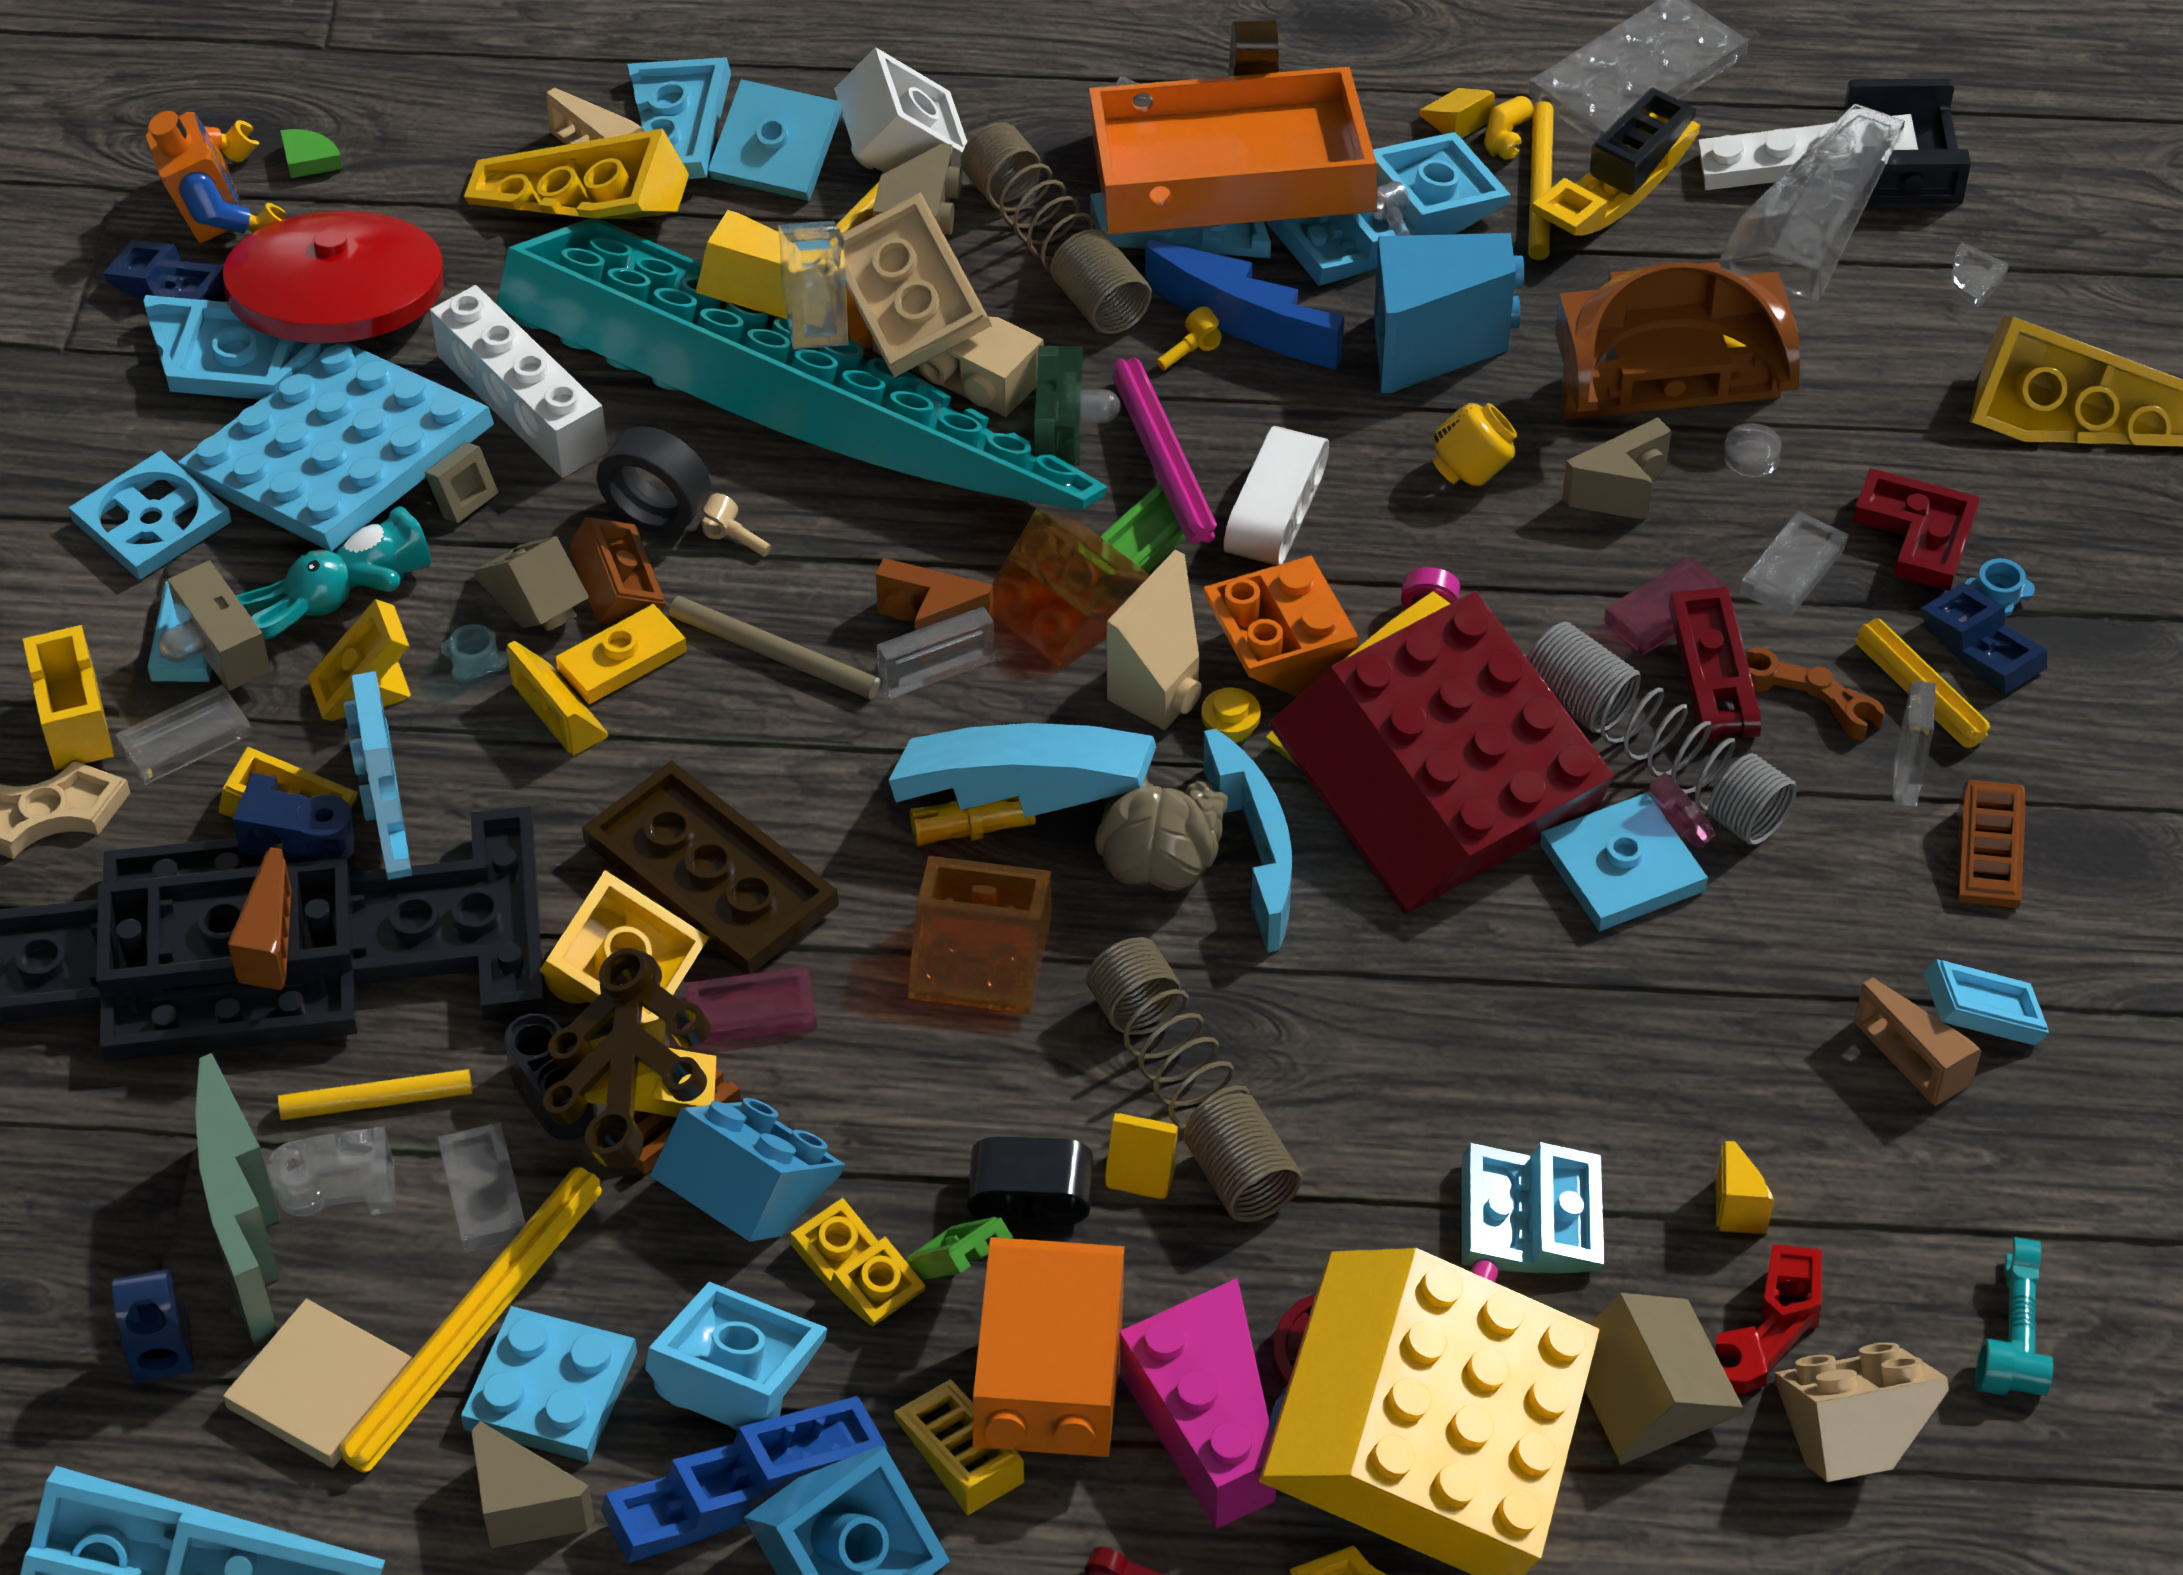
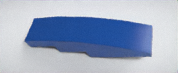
M1148 239L1145 246V280L1153 291L1189 314L1197 308L1209 307L1219 320L1217 328L1232 336L1284 356L1336 370L1342 357L1344 316L1297 305L1298 289L1252 279V262Z
M858 1396L741 1426L738 1428L734 1443L731 1445L672 1460L667 1477L605 1493L600 1510L627 1562L631 1563L700 1541L746 1523L743 1518L798 1477L877 1446H883L887 1450V1446Z

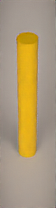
M464 1069L278 1095V1106L281 1120L468 1095L473 1094L470 1070Z

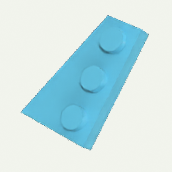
M727 57L627 64L644 131L663 128L689 173L688 180L706 178L731 77Z

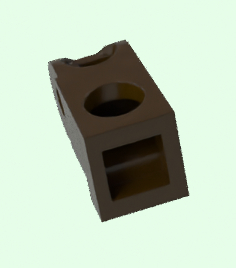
M1276 20L1233 21L1228 76L1279 72Z

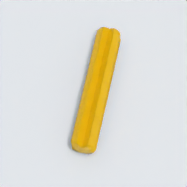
M1874 618L1859 628L1856 644L1964 748L1972 749L1987 738V732L1990 728L1989 722L1881 619Z

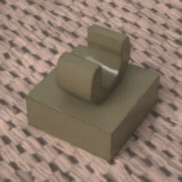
M468 442L459 446L424 472L443 518L455 523L462 521L499 493L480 446Z

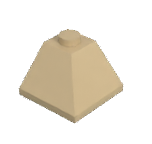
M1174 550L1107 621V700L1163 730H1166L1180 713L1187 714L1192 710L1199 699L1202 689L1201 683L1198 682L1199 652L1185 554Z

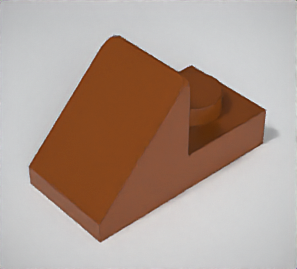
M883 558L875 574L878 613L892 616L902 621L915 622V645L918 658L932 655L991 632L994 625L992 584Z

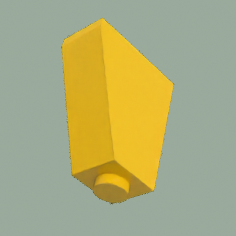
M727 210L707 242L695 293L822 329L830 312L839 315L847 287L844 282L839 281L840 273L830 256L742 214Z

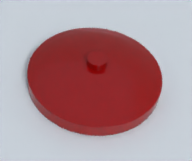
M340 210L293 216L280 222L269 224L251 233L240 241L227 256L223 267L225 298L229 308L238 319L251 328L264 334L290 341L340 343L383 335L415 321L426 313L438 300L443 289L444 274L442 255L438 245L420 228L388 215L365 211Z

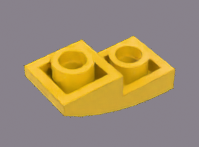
M843 1197L791 1232L789 1243L800 1257L841 1301L872 1327L925 1290V1284L886 1236L878 1241Z

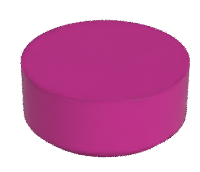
M1423 567L1414 569L1403 578L1401 603L1408 609L1434 591L1451 604L1459 599L1460 582L1453 574L1439 568Z

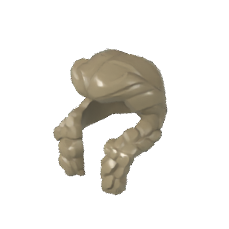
M1146 776L1141 788L1107 797V805H1105L1101 824L1098 826L1095 834L1097 854L1103 857L1105 866L1112 876L1123 884L1146 885L1151 883L1158 888L1168 891L1189 887L1201 878L1207 868L1212 866L1218 855V841L1222 837L1223 813L1227 809L1228 796L1223 792L1216 791L1212 782L1196 780L1195 783L1187 786L1184 793L1176 789H1162L1159 786H1153V784L1148 782Z

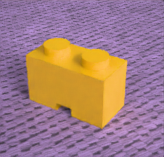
M82 625L23 638L39 718L55 771L65 769L73 761L86 764L114 757L98 683Z

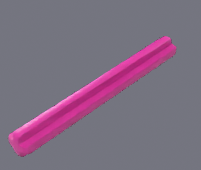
M1133 357L1125 361L1120 358L1113 365L1116 370L1112 375L1113 381L1186 540L1193 545L1201 541L1208 544L1215 538L1213 531L1217 523L1146 371L1139 359Z

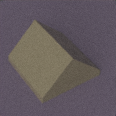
M1619 1293L1590 1324L1599 1328V1333L1584 1392L1620 1465L1744 1414L1743 1406L1688 1299Z

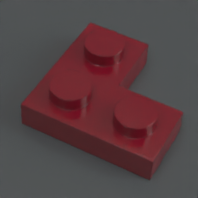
M1870 468L1855 507L1853 522L1906 536L1897 560L1895 577L1950 591L1978 513L1981 497Z

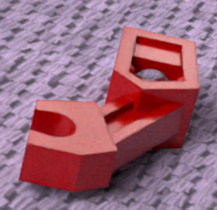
M1772 1244L1763 1304L1762 1321L1764 1323L1757 1330L1753 1326L1717 1334L1715 1348L1717 1357H1732L1739 1362L1737 1366L1732 1368L1723 1367L1737 1394H1747L1767 1385V1374L1806 1330L1819 1327L1822 1289V1249ZM1779 1296L1806 1298V1301L1782 1306L1779 1303Z

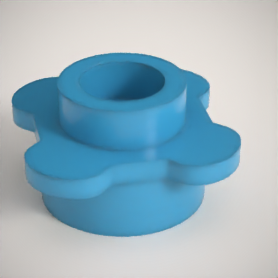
M2002 558L1985 562L1979 570L1978 577L1969 578L1965 582L1968 586L2005 606V617L2012 614L2014 606L2021 600L2027 601L2032 599L2035 591L2033 583L2026 580V574L2022 567L2011 560Z

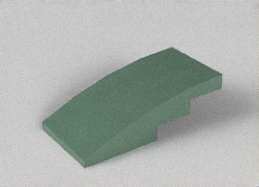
M212 1053L199 1058L195 1106L199 1170L212 1225L231 1289L254 1348L257 1349L268 1344L278 1332L265 1285L279 1280L280 1277L266 1226L276 1223L280 1219L260 1146Z

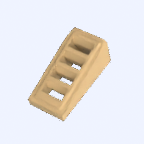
M553 88L546 92L550 132L565 145L644 132L642 127L631 120L562 90Z

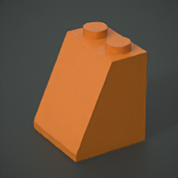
M990 1237L973 1392V1448H1015L1016 1451L1109 1457L1119 1374V1331L1122 1330L1125 1246Z

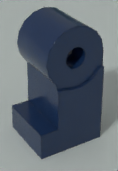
M252 773L233 817L240 854L264 857L266 851H269L270 847L282 849L285 861L290 862L343 857L349 859L356 848V837L352 813L349 804L344 799L332 794H321L308 798L304 795L282 792L278 790L275 776Z
M169 1269L112 1279L113 1302L121 1334L120 1342L134 1383L194 1372L189 1315L184 1302L179 1303ZM164 1348L174 1351L171 1356L159 1360H148L141 1357V1354L152 1349Z

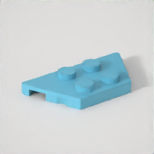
M145 295L143 300L170 392L261 400L269 393H276L284 379L297 373L317 358L324 349L335 344L297 342L264 334L238 319L229 308L227 302Z
M376 671L352 675L355 700L344 701V708L350 737L361 736L349 740L356 775H358L359 782H369V784L359 786L365 821H377L388 880L412 876L389 729L384 715Z

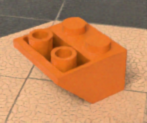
M1312 555L1204 587V596L1247 675L1293 696L1298 697L1329 667L1344 660L1358 648V635Z

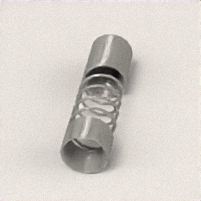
M1564 621L1553 625L1533 645L1527 655V659L1568 714L1574 720H1577L1578 723L1586 726L1591 732L1601 733L1602 738L1607 743L1614 744L1624 741V752L1628 759L1637 761L1648 758V770L1651 775L1659 778L1671 775V783L1675 793L1684 795L1695 792V801L1699 810L1708 812L1711 818H1714L1724 828H1728V831H1732L1733 834H1736L1738 838H1742V841H1746L1749 845H1756L1766 840L1782 824L1793 806L1797 793L1796 783L1790 777H1786L1785 774H1782L1776 767H1772L1762 757L1750 753L1740 757L1730 765L1715 785L1710 795L1708 806L1703 805L1700 800L1701 788L1713 780L1726 766L1736 747L1735 738L1724 740L1712 752L1699 775L1696 786L1686 790L1681 789L1676 783V773L1686 766L1703 748L1712 730L1711 721L1700 723L1687 736L1679 749L1672 769L1662 773L1655 771L1652 766V757L1666 746L1682 727L1688 714L1687 704L1678 705L1664 718L1656 730L1647 753L1639 756L1634 755L1628 748L1629 738L1644 728L1656 714L1664 698L1663 688L1653 689L1640 701L1629 720L1625 735L1621 738L1613 739L1608 737L1605 731L1618 723L1634 702L1640 688V672L1628 663H1625L1620 657H1616V654H1612L1607 648L1598 644L1589 635H1585L1584 632H1581L1580 629H1577L1570 622ZM1659 693L1657 702L1650 713L1631 731L1637 716L1652 696ZM1683 709L1682 715L1674 729L1656 746L1668 722L1677 712ZM1707 726L1706 731L1698 745L1689 754V756H1687L1680 763V760L1692 739L1701 729ZM1731 743L1722 762L1705 778L1709 767L1725 746Z

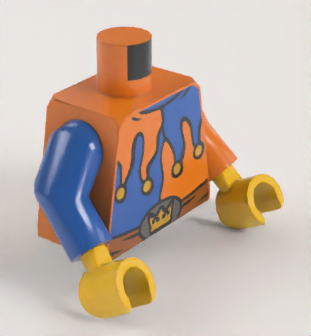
M163 111L150 120L148 125L149 131L145 136L159 176L199 244L229 230L244 233L246 229H249L253 233L260 228L280 222L286 218V212L272 203L265 204L257 217L250 214V209L241 204L223 154L237 163L244 161L260 143L247 138L254 130L249 123L241 120L236 121L225 134H221V131L216 127L203 126L195 112H186L178 116L173 111Z

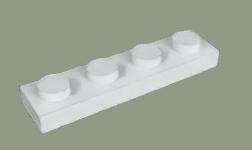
M1911 114L1699 139V155L1705 191L1857 173L1862 150H1918Z

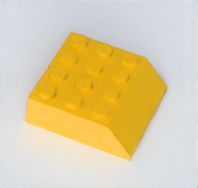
M1418 1248L1332 1251L1327 1257L1258 1482L1471 1575H1525L1542 1557L1599 1328Z

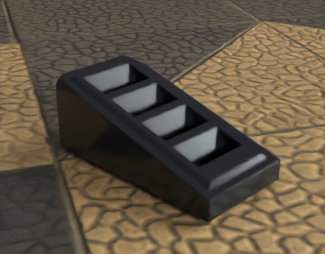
M1652 87L1592 144L1591 175L1628 195H1632L1648 179L1695 118L1696 108ZM1653 113L1668 120V122L1665 124L1649 116V114ZM1626 144L1637 149L1638 151L1626 146Z

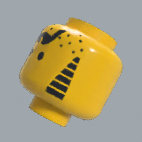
M1467 403L1434 431L1433 444L1438 454L1432 458V461L1439 472L1452 484L1461 479L1471 486H1482L1514 458L1515 447L1513 440L1517 438V433L1507 418L1492 404L1487 403L1482 407L1476 403Z

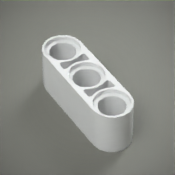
M1278 426L1271 427L1229 517L1224 537V551L1226 553L1272 565L1284 563L1324 474L1329 453L1328 439Z

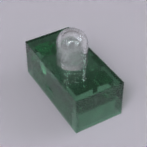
M1039 346L1034 422L1035 457L1054 455L1070 465H1080L1082 423H1107L1114 420L1120 412L1119 398L1110 390L1083 389V346Z

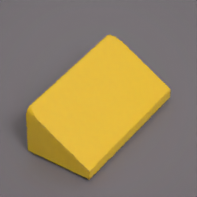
M516 641L507 644L508 649L506 651L512 685L568 753L574 756L608 737L604 727L551 664Z

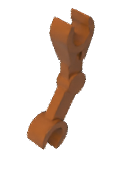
M1754 647L1747 650L1746 658L1755 691L1768 690L1774 684L1807 691L1809 695L1822 699L1831 707L1833 714L1845 733L1855 740L1864 741L1868 724L1860 719V717L1870 720L1875 727L1881 730L1885 712L1880 702L1852 689H1846L1834 679L1833 673L1829 669L1821 666L1806 668L1779 662L1775 653L1762 647Z

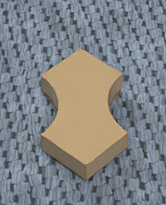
M73 761L58 775L38 784L20 787L0 784V854L15 859L20 852L32 843L57 833L86 832L99 835L129 796L130 789L127 780Z

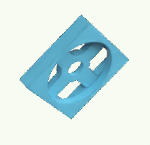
M161 450L69 507L72 521L139 581L232 522L229 508ZM157 480H166L176 489L160 500H148L139 492ZM118 505L128 514V520L107 533L101 525V515ZM195 505L198 510L194 519L182 530L175 524V517ZM155 511L162 515L159 521L152 524H145L140 521L141 517L147 512ZM140 539H157L159 541L151 544H133Z

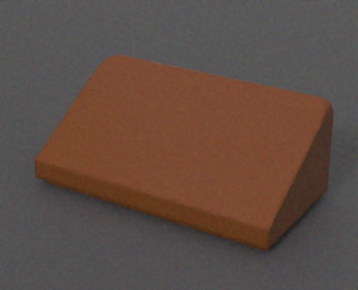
M585 517L569 548L581 582L589 596L588 600L597 623L604 625L620 622L652 604L662 611L666 606V602L635 524Z

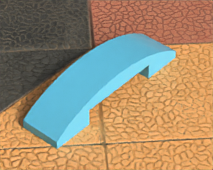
M1217 729L1204 731L1203 770L1207 781L1214 783L1216 791L1223 792L1228 796L1227 809L1224 813L1242 810L1262 864V866L1252 868L1251 907L1267 953L1278 951L1282 945L1288 925L1291 897L1292 850L1286 819L1275 792L1254 761L1236 743Z

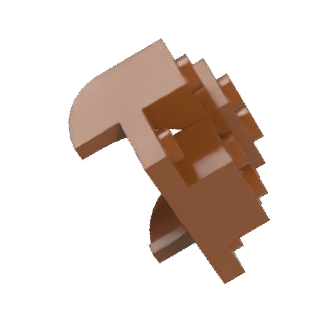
M1687 262L1661 263L1630 271L1610 272L1608 282L1598 290L1559 293L1555 336L1564 363L1560 395V408L1564 420L1781 398L1782 391L1798 390L1800 377L1798 332L1778 272L1741 275L1721 268L1719 262L1700 264ZM1723 335L1731 337L1746 346L1727 348ZM1606 353L1605 361H1600Z

